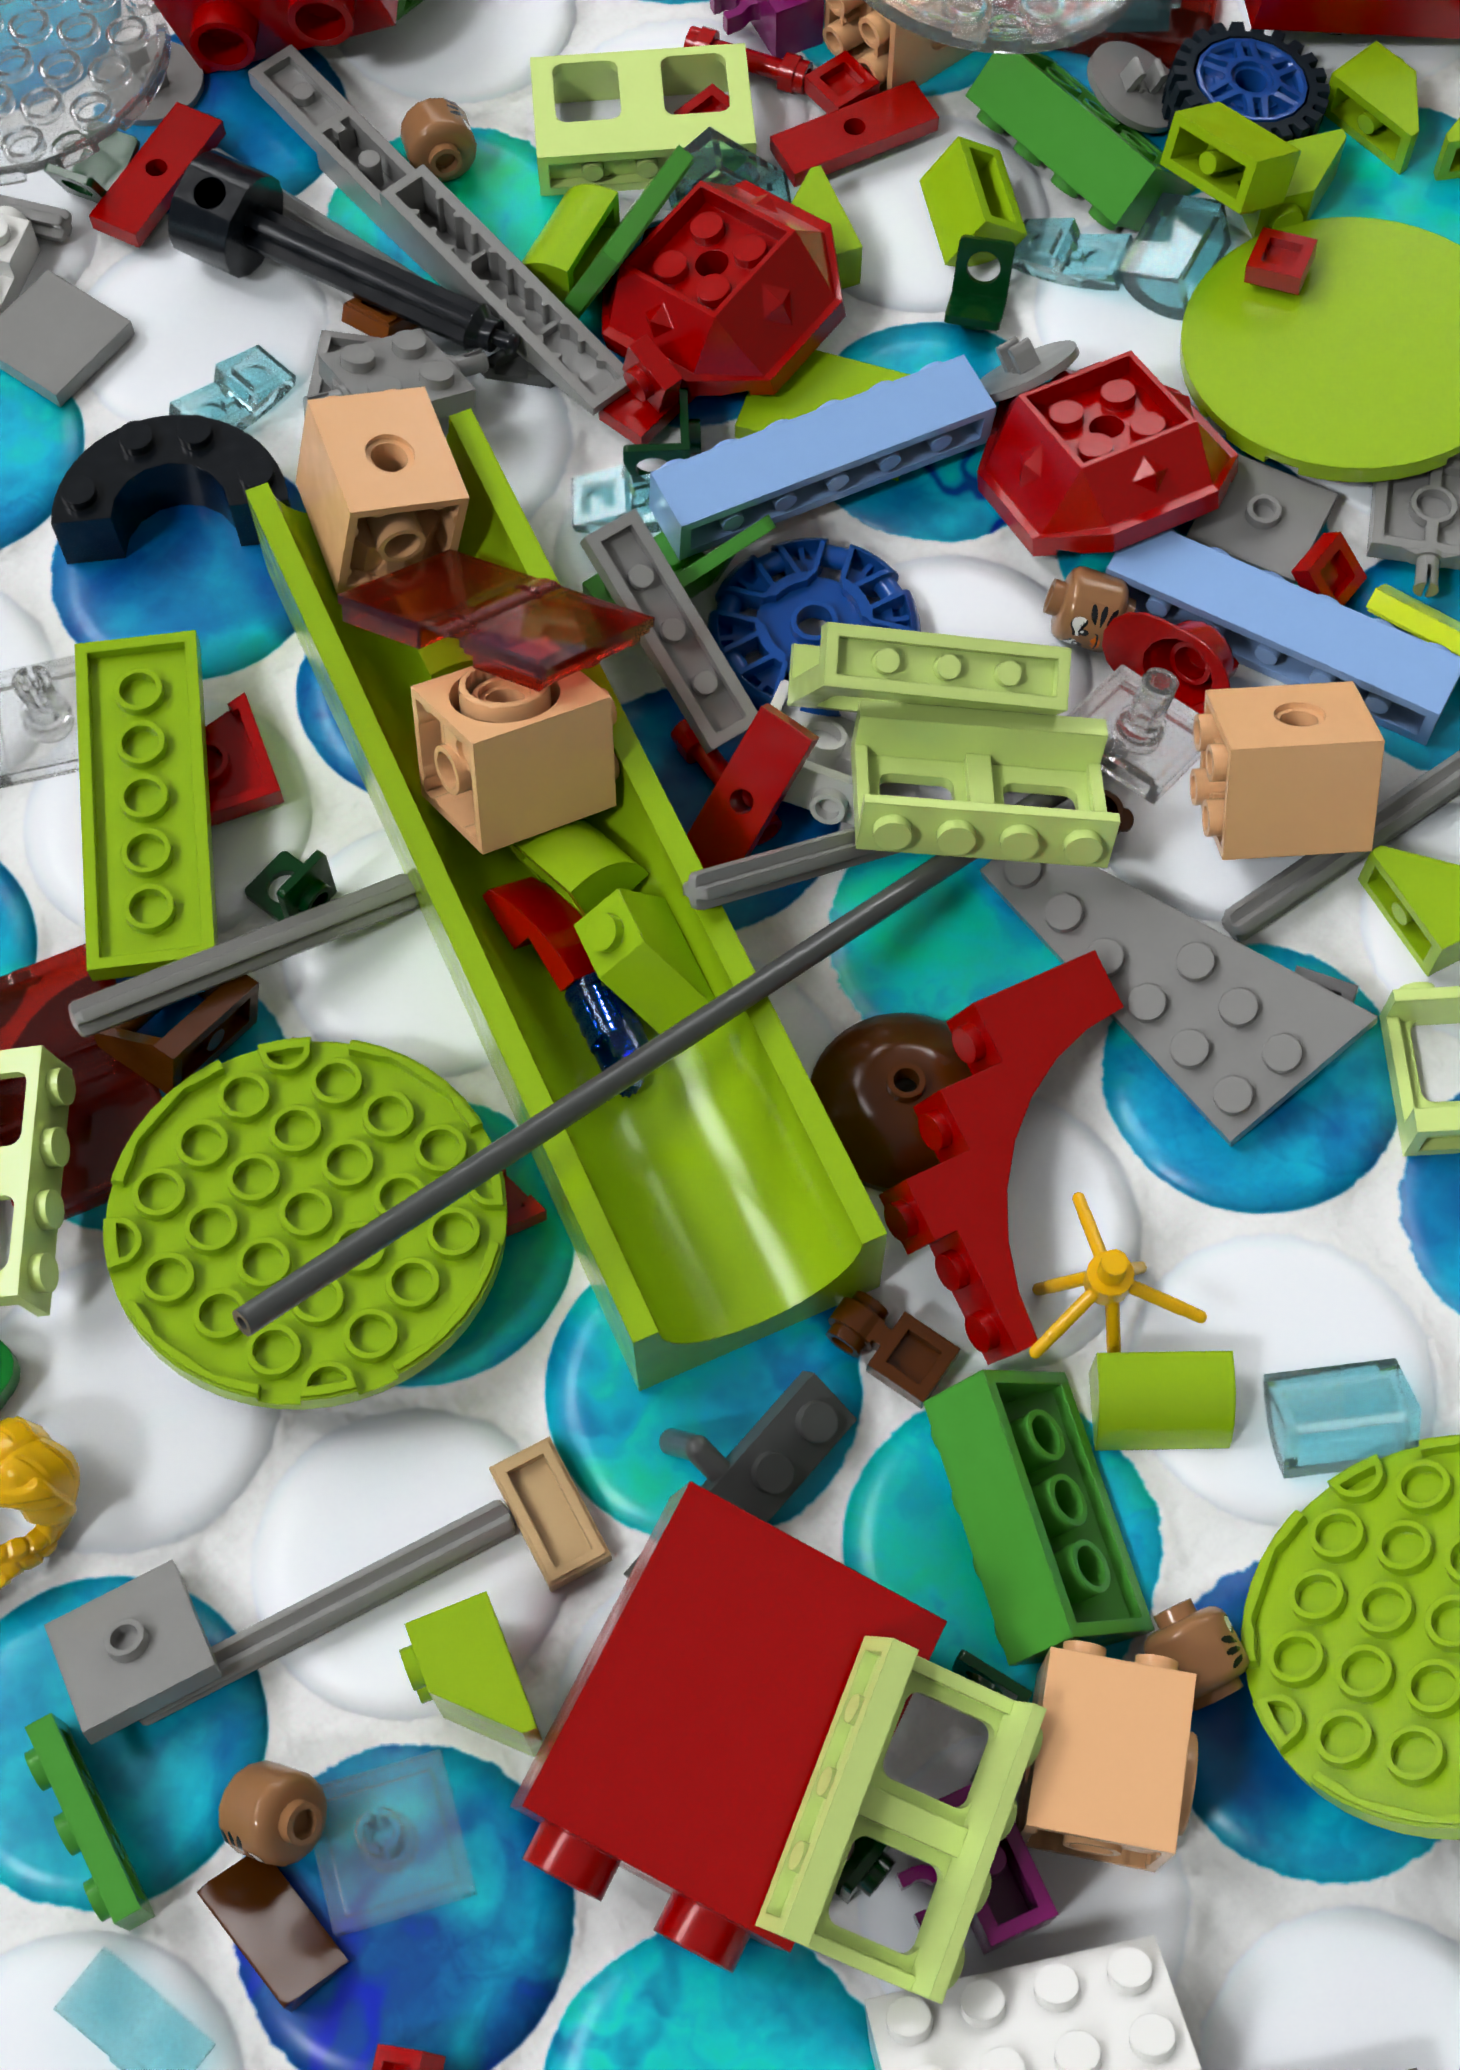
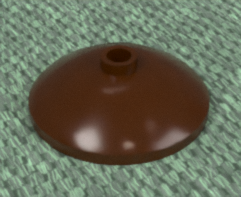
M889 1013L860 1021L834 1038L820 1055L813 1069L810 1081L863 1186L885 1192L905 1179L940 1164L935 1152L925 1144L918 1127L919 1119L913 1106L940 1089L971 1076L972 1073L967 1063L963 1062L955 1052L952 1044V1033L947 1023L920 1014ZM908 1078L916 1083L917 1088L910 1092H903L894 1083L899 1079Z

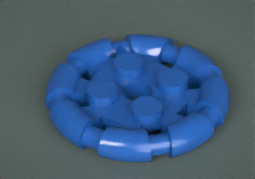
M825 538L787 540L773 544L771 552L758 558L754 554L747 557L728 574L715 594V601L718 603L717 608L709 613L707 622L708 630L757 711H759L762 705L771 703L781 680L789 681L791 645L796 643L820 646L821 635H808L799 629L798 625L806 619L815 618L826 623L836 622L921 632L920 617L914 598L909 590H902L897 583L899 575L889 564L861 547L850 544L848 549L830 545L829 539ZM824 567L842 571L840 582L829 578H822L819 575ZM779 573L784 576L776 582L771 578ZM868 595L871 598L879 597L880 600L870 604L866 596ZM748 608L758 610L756 617L739 613L746 611ZM758 649L762 658L748 664L745 660L746 655ZM800 708V711L817 715L841 716L840 712L835 710Z

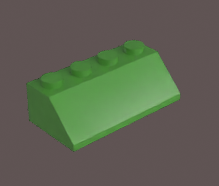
M1002 39L965 95L981 109L976 117L985 126L1000 135H1003L1005 131L1017 140L1013 149L1021 157L1038 167L1043 162L1054 172L1050 179L1051 182L1072 198L1077 199L1079 195L1092 204L1088 211L1090 216L1111 231H1115L1120 226L1139 232L1192 194L1197 188L1159 164L1163 153L1161 149L1138 130L1126 126L1113 117L1101 105L1093 92L1051 57Z
M981 1370L923 1402L931 1425V1437L940 1452L952 1489V1501L961 1517L973 1554L974 1569L982 1582L995 1621V1634L998 1642L1004 1649L1009 1666L1042 1663L1050 1647L1063 1648V1642L1067 1640L1086 1641L1104 1647L1142 1636L1155 1630L1065 1372Z

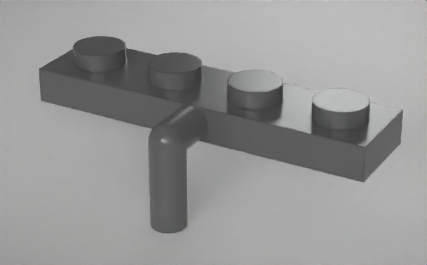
M802 1371L726 1458L706 1437L675 1428H669L661 1434L659 1445L665 1454L690 1461L707 1478L701 1487L768 1523L857 1419L815 1373ZM638 1558L624 1572L627 1578L630 1576Z

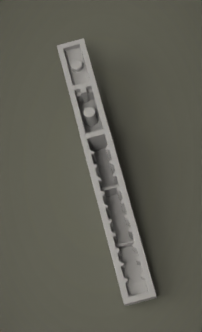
M292 44L248 71L251 87L317 153L319 168L439 285L476 303L487 304L492 315L504 321V331L510 334L515 332L520 336L517 354L528 363L530 362L542 375L593 416L630 391L623 376L624 371L622 368L624 364L424 164L415 169Z

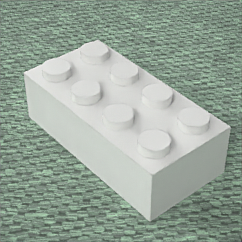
M1155 1935L958 1978L957 1982L947 1989L942 2004L907 1990L864 1999L870 2050L875 2070H1202Z

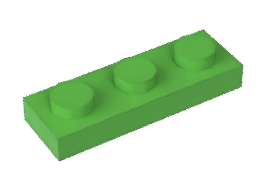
M49 1713L25 1726L34 1747L24 1753L27 1765L40 1789L46 1791L52 1787L63 1811L53 1817L56 1829L68 1852L72 1856L81 1852L86 1861L92 1878L83 1882V1886L98 1918L102 1922L111 1918L115 1925L128 1931L154 1918V1911L68 1725L54 1714Z

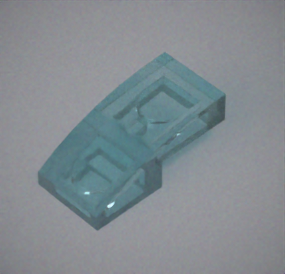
M1075 218L1025 219L1024 225L1028 235L1015 247L1012 268L1039 279L1061 285L1093 290L1119 291L1137 252V248L1131 234H1081Z
M256 345L215 364L214 382L171 401L169 415H201L228 423L243 431L266 414L295 386L296 375L260 345Z
M622 465L571 478L572 527L578 533L590 534L636 508L650 533L662 532L661 527L649 508L650 474L633 478L626 466Z
M106 1946L99 1951L53 2008L61 2017L109 2056L108 2060L120 2070H196L216 2045L198 2026Z

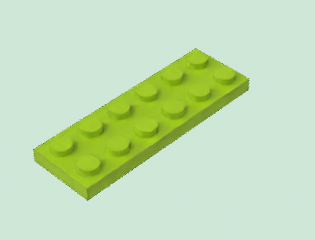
M196 630L74 644L87 972L92 981L138 976L218 945L201 646Z

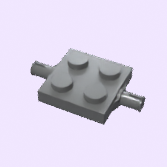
M422 328L398 331L394 335L362 344H350L342 349L319 355V375L332 390L304 396V411L306 413L308 399L425 386L437 418L450 416L469 408H475L476 388L466 377L486 373L489 369L486 353L482 352V348L456 356L447 355L442 352Z
M1455 455L1448 458L1446 465L1419 475L1373 482L1366 556L1414 564L1416 569L1413 592L1420 597L1425 585V597L1435 596L1439 592V568L1460 570V458Z

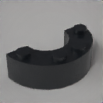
M165 415L140 421H130L121 428L102 437L85 450L66 472L58 487L52 507L51 525L67 564L126 558L129 539L141 522L159 510L170 507L197 505L219 512L236 528L241 546L259 545L260 542L245 490L268 482L275 497L290 508L292 506L285 480L278 464L265 447L251 435L228 423L201 415Z

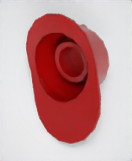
M1127 612L1113 618L1103 633L1102 648L1104 655L1115 674L1131 687L1166 705L1172 711L1188 720L1194 721L1196 714H1204L1205 690L1231 688L1229 680L1235 674L1239 662L1233 657L1232 650L1225 637L1215 627L1203 621L1187 620L1174 625L1163 618L1146 612Z

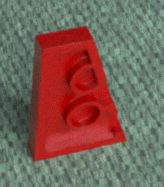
M245 692L227 704L229 711L205 726L211 827L284 803L278 781Z

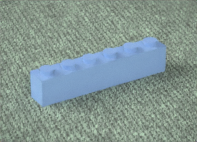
M964 354L945 362L935 361L927 364L916 373L894 381H881L873 385L868 391L844 400H830L812 412L790 420H777L768 425L764 430L740 439H726L715 445L712 449L686 459L678 458L666 462L659 469L650 472L649 508L677 558L682 560L725 543L768 514L774 524L987 443L997 406Z
M1172 528L1116 551L1106 568L1105 574L1120 578L1127 583L1129 598L1136 600L1135 612H1146L1163 618L1174 625L1187 620L1203 621L1215 627L1225 637L1232 650L1233 657L1236 658L1239 664L1287 685L1354 681L1377 725L1426 746L1460 677V656L1452 653L1445 646L1421 640L1396 629L1391 623L1383 619L1371 618L1341 605L1337 600L1328 595L1313 593L1286 581L1275 572L1258 569L1231 557L1220 548L1208 547L1182 536Z

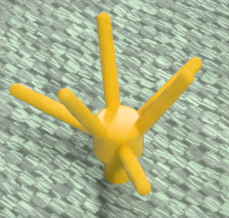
M1081 1192L1074 1193L1072 1201L1094 1257L1089 1262L1086 1271L1036 1283L1033 1285L1032 1291L1035 1295L1041 1296L1084 1286L1085 1292L1029 1349L1030 1357L1033 1359L1041 1357L1094 1302L1105 1306L1107 1353L1121 1352L1120 1302L1128 1294H1132L1197 1323H1204L1207 1320L1205 1311L1134 1280V1276L1146 1272V1264L1142 1261L1130 1262L1126 1254L1121 1250L1112 1249L1107 1251L1084 1194Z

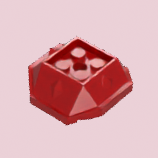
M700 180L658 226L645 230L641 244L620 265L618 271L602 289V335L607 348L625 358L628 346L647 333L683 377L680 388H688L690 396H723L748 390L750 395H775L846 317L831 224L747 180L732 186Z
M1130 350L1077 371L1066 368L1053 377L1050 382L1000 401L990 437L987 440L977 470L978 490L1033 557L1057 555L1059 550L1082 554L1115 552L1217 510L1226 495L1230 482H1233L1238 473V453L1191 404L1189 396L1182 395L1179 390L1163 385Z

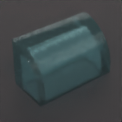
M1162 193L1117 268L1120 281L1128 293L1141 305L1154 313L1183 321L1188 301L1196 286L1205 274L1224 257L1231 245L1225 205L1214 199Z
M1396 1358L1264 1374V1400L1267 1424L1273 1451L1284 1479L1341 1472L1376 1453L1380 1459L1396 1452L1419 1446L1422 1409Z

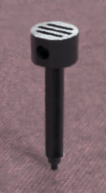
M215 150L201 153L189 164L173 194L168 216V233L173 247L237 278L248 276L267 257L461 345L467 352L482 348L491 353L499 347L504 349L506 354L513 355L519 348L520 336L515 332L510 334L504 331V321L494 317L487 304L476 303L283 216V191L279 180Z

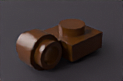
M856 1291L852 1298L844 1297L828 1318L831 1327L826 1333L827 1338L840 1350L856 1358L860 1356L863 1350L871 1351L875 1349L876 1353L867 1364L866 1372L922 1409L924 1406L923 1402L930 1398L959 1356L961 1349L906 1311L893 1329H890L885 1324V1319L889 1315L888 1310L878 1300L865 1292Z

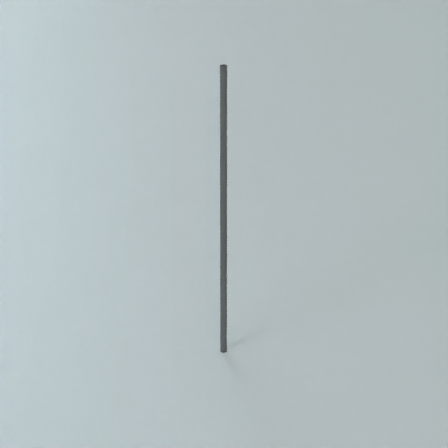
M1112 741L1105 746L1101 760L1102 776L1125 762L1127 754L1119 742ZM1030 794L1014 805L1055 808L1069 798L1055 795ZM941 855L932 857L235 1309L232 1315L236 1325L246 1336L253 1335L977 858Z

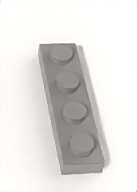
M635 508L585 536L581 540L580 545L705 753L712 752L747 731L758 711L637 509Z

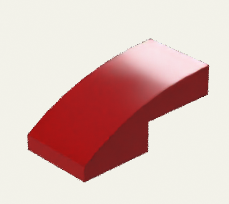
M531 876L491 888L482 895L513 949L533 944L560 992L599 979L573 926L582 916L549 886Z

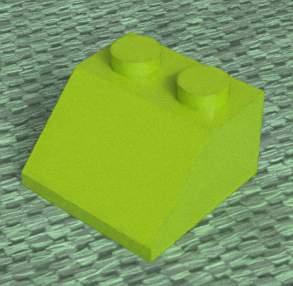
M487 1591L405 1623L404 1625L412 1645L399 1649L411 1686L414 1691H417L421 1703L424 1704L433 1700L443 1718L527 1755L536 1757L543 1740Z

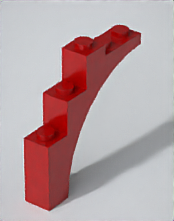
M1095 950L978 1000L946 1021L952 1033V1044L955 1052L963 1062L967 1063L972 1075L940 1089L913 1106L919 1119L918 1127L925 1144L935 1152L940 1164L909 1177L878 1195L884 1206L886 1225L891 1234L901 1241L907 1255L928 1245L930 1246L935 1256L937 1275L942 1284L952 1291L965 1317L967 1336L972 1345L982 1352L988 1365L1031 1347L1038 1340L1019 1293L1008 1231L1007 1189L1015 1141L1029 1103L1056 1059L1087 1029L1124 1007Z

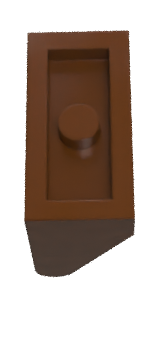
M244 975L197 994L205 1000L162 1038L137 1033V1031L163 1008L95 1034V1042L104 1052L167 1094L187 1077L214 1062L257 1022L259 982L248 975Z

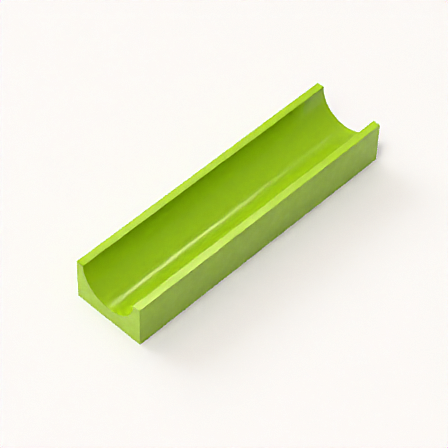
M469 408L450 415L446 440L470 497L454 568L465 576L503 655L547 642L567 660L574 662L581 672L599 687L606 689L611 695L617 711V721L613 725L614 752L620 768L619 777L615 779L617 806L585 817V819L649 873L632 891L666 899L716 998L755 973V970L723 906L719 905L705 910H696L691 907L689 898L683 895V884L688 881L691 872L701 870L703 867L472 409ZM268 482L245 490L269 576L404 874L408 875L409 880L414 886L415 894L419 901L418 905L518 1125H520L658 1036L659 1033L600 979L560 992L533 944L513 949L482 895L491 888L531 876L541 882L543 881L518 860L509 846L482 855L422 796L410 686L431 680L432 678L388 586L336 593L307 513L294 510L280 502L273 494ZM768 996L531 1151L639 1392L839 1305L844 1297L852 1298L856 1291L867 1293L880 1287L888 1233Z

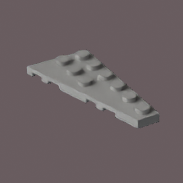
M992 859L980 869L982 878L1062 964L1091 951H1096L1124 1006L1110 1015V1017L1230 1147L1243 1138L1378 1022L1377 1015L1098 867Z

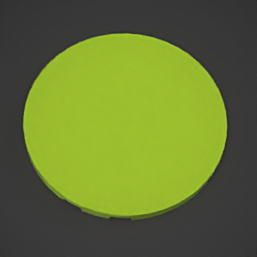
M1365 217L1321 218L1277 229L1318 240L1315 258L1299 295L1244 282L1246 264L1259 236L1233 249L1205 274L1188 301L1183 317L1180 339V365L1186 387L1200 413L1206 418L1210 416L1226 432V439L1262 462H1266L1270 458L1298 468L1299 475L1340 482H1379L1415 476L1446 465L1448 458L1460 453L1459 244L1436 233L1396 221Z
M301 1037L258 1044V1050L234 1057L224 1063H221L219 1060L214 1061L187 1077L169 1091L149 1111L135 1129L120 1155L111 1178L112 1188L107 1204L106 1219H103V1245L107 1269L117 1298L129 1322L142 1341L162 1362L200 1388L226 1399L251 1406L272 1409L307 1410L359 1401L384 1392L410 1379L431 1365L468 1329L483 1307L500 1269L507 1238L508 1210L503 1172H499L251 1336H246L233 1319L232 1312L492 1143L483 1128L481 1119L465 1098L439 1075L408 1056L382 1046L358 1040H351L350 1044L340 1042L312 1041L311 1037Z
M1448 1435L1419 1440L1418 1447L1405 1449L1380 1459L1376 1453L1348 1467L1328 1480L1329 1488L1311 1501L1301 1512L1295 1510L1287 1518L1268 1545L1252 1578L1244 1606L1241 1644L1249 1659L1246 1675L1253 1700L1252 1705L1269 1738L1285 1762L1302 1781L1336 1807L1372 1825L1417 1837L1460 1840V1435Z

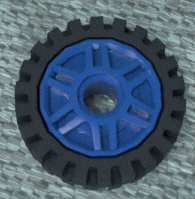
M1231 22L1228 31L1223 23L1212 24L1209 32L1201 28L1194 32L1192 39L1187 37L1177 51L1162 96L1164 120H1169L1167 128L1170 130L1175 111L1219 101L1284 141L1316 135L1329 102L1330 86L1325 83L1327 78L1324 68H1316L1318 59L1312 52L1301 56L1304 45L1294 39L1288 45L1284 43L1286 34L1279 30H1274L1272 35L1268 36L1264 34L1262 29L1251 28L1250 31H1245L1243 22Z

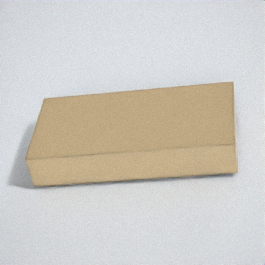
M550 1436L489 1467L490 1473L551 1592L612 1561L611 1553Z

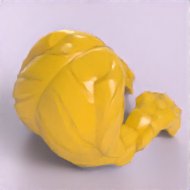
M19 1416L14 1418L7 1417L0 1421V1507L21 1511L26 1521L36 1524V1526L24 1537H17L0 1545V1590L10 1584L12 1579L23 1573L24 1570H31L43 1563L44 1557H49L55 1551L58 1545L57 1541L61 1538L76 1513L77 1507L75 1503L80 1486V1469L72 1452L52 1440L41 1425Z

